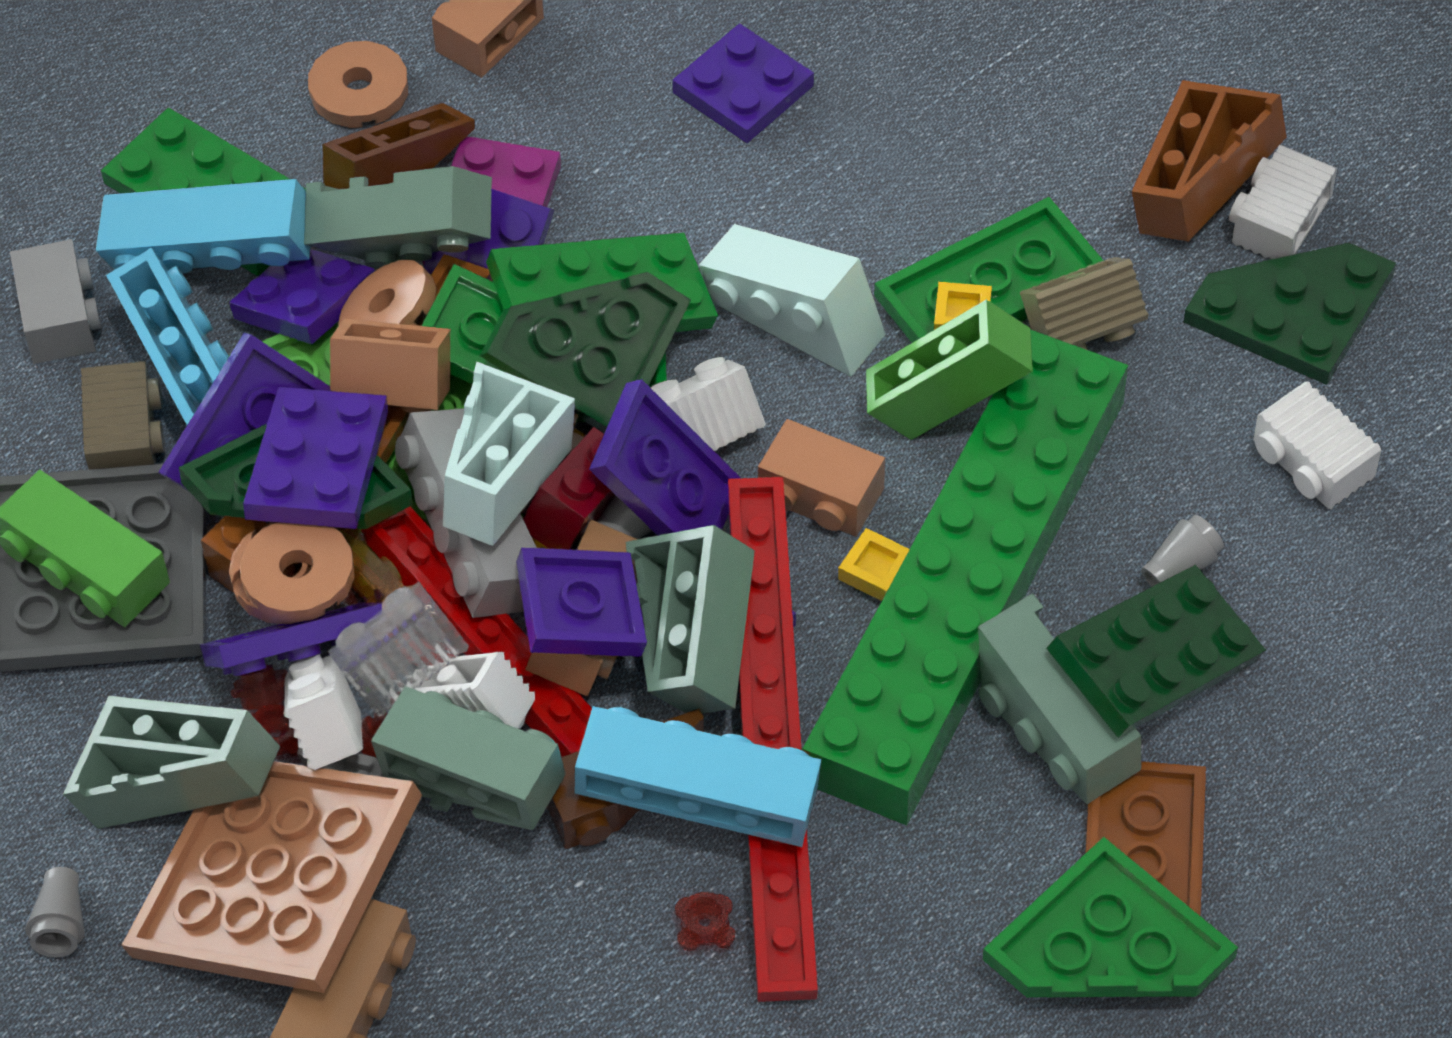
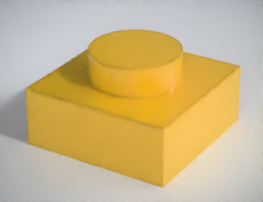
M939 282L934 330L986 299L991 302L992 286Z
M866 528L838 567V580L882 601L910 549Z

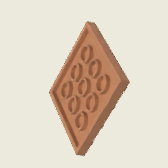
M274 761L259 796L193 810L121 946L134 959L324 993L422 797V793L413 781L324 768L314 770L304 765Z

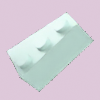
M734 224L699 264L707 290L714 304L850 377L886 335L861 261L857 257Z
M477 362L470 395H467L464 405L461 427L457 430L445 473L443 527L493 546L535 495L543 482L571 451L575 399Z

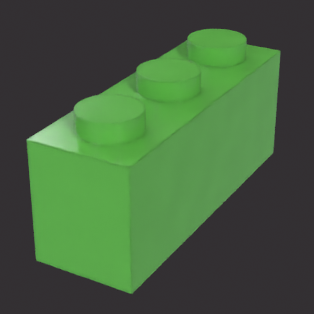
M987 299L868 368L866 370L867 414L913 440L1033 372L1030 327Z
M40 469L0 506V545L5 552L18 562H23L26 559L38 567L43 577L55 588L63 590L67 587L80 596L83 604L99 618L109 616L123 627H126L170 583L162 551Z

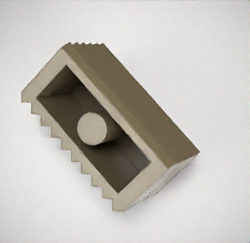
M1108 258L1105 261L1097 262L1086 268L1020 292L1031 330L1088 350L1086 342L1103 336L1105 342H1112L1134 334L1133 324L1147 320L1149 316L1145 309L1146 304L1142 300L1143 294L1139 290V283L1136 280L1133 263L1128 258Z
M146 361L81 368L83 448L88 469L155 465V454L165 453L162 422L154 421L153 410L163 409L160 379H150Z

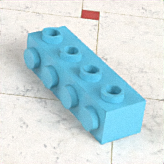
M296 179L104 195L96 252L115 270L152 248L168 270L177 266L182 273H188L193 268L216 267L233 270L243 264L264 263L271 266H283L288 264L289 261L309 260L311 246L304 245L306 191Z
M150 248L106 276L184 421L188 425L229 356L218 340L210 343L206 336L207 333L214 329L199 304L196 302L190 306L185 298L193 293L180 269L174 266L168 270L154 250Z
M593 706L575 765V794L802 847L818 787L821 759L810 757L807 753L797 748L783 747L774 749L753 744L746 737L737 734L719 736L697 731L693 726L681 721L672 720L663 723L642 718L635 712L621 707L603 709Z

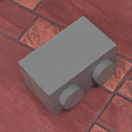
M69 239L10 251L24 334L33 364L95 352L92 330L101 329L102 326L96 299H86L84 291L94 288L88 258L77 259L73 240Z

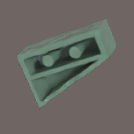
M450 166L394 173L393 183L368 186V178L366 177L350 178L349 188L340 190L325 186L322 182L306 183L304 245L365 260V266L379 269L382 266L404 259L414 261L430 260L432 253L438 251H467L469 244L490 239L492 177Z
M715 525L625 542L627 552L631 553V558L635 561L638 581L636 585L647 639V645L642 656L648 692L684 713L700 709L702 714L735 709L755 550Z
M1032 593L978 626L981 671L979 696L991 715L994 717L1002 716L1014 729L1019 743L1029 753L1036 752L1049 765L1054 779L1063 789H1072L1086 804H1089L1141 770V735L1135 728L1118 738L1046 648L1054 638L1039 619V612L1042 611L1043 606Z
M405 686L371 740L383 777L413 781L422 793V797L432 798L429 804L433 809L447 812L452 803L475 807L472 811L475 818L534 830L566 775L559 746L548 735L534 729L525 732L509 726L499 717L485 710H478L475 713L454 705L446 696L435 691L423 693Z
M108 696L63 795L97 829L256 797L261 792L280 745L248 710Z

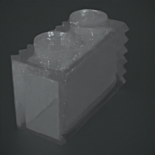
M418 581L411 588L402 587L389 594L382 603V610L364 624L357 622L345 628L337 637L336 646L330 649L328 653L375 714L380 717L384 716L386 711L392 708L405 686L412 689L421 687L424 681L430 680L433 674L439 673L442 667L448 666L450 661L457 659L460 653L467 652L469 645Z

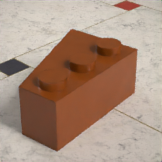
M1182 80L1132 189L1139 234L1189 242L1255 172L1263 157L1268 158L1287 138L1281 94Z

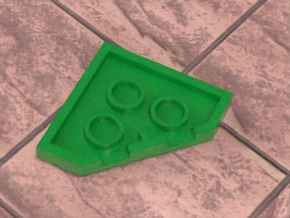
M1103 837L983 949L982 960L1026 998L1197 997L1236 959L1238 947Z

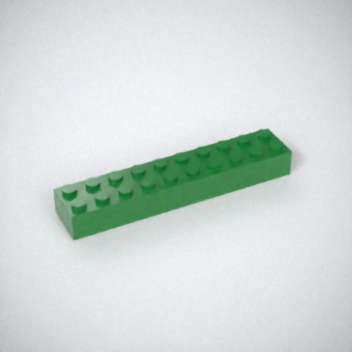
M1031 329L1033 372L992 395L802 748V751L810 757L821 759L817 790L906 826L981 682L978 626L1024 598L1124 403L1128 371L1127 364Z

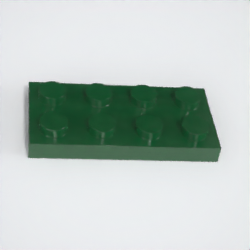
M1196 564L1057 635L1046 648L1118 738L1253 664L1266 651L1253 635L1248 625L1239 618L1216 590L1214 584L1206 578Z

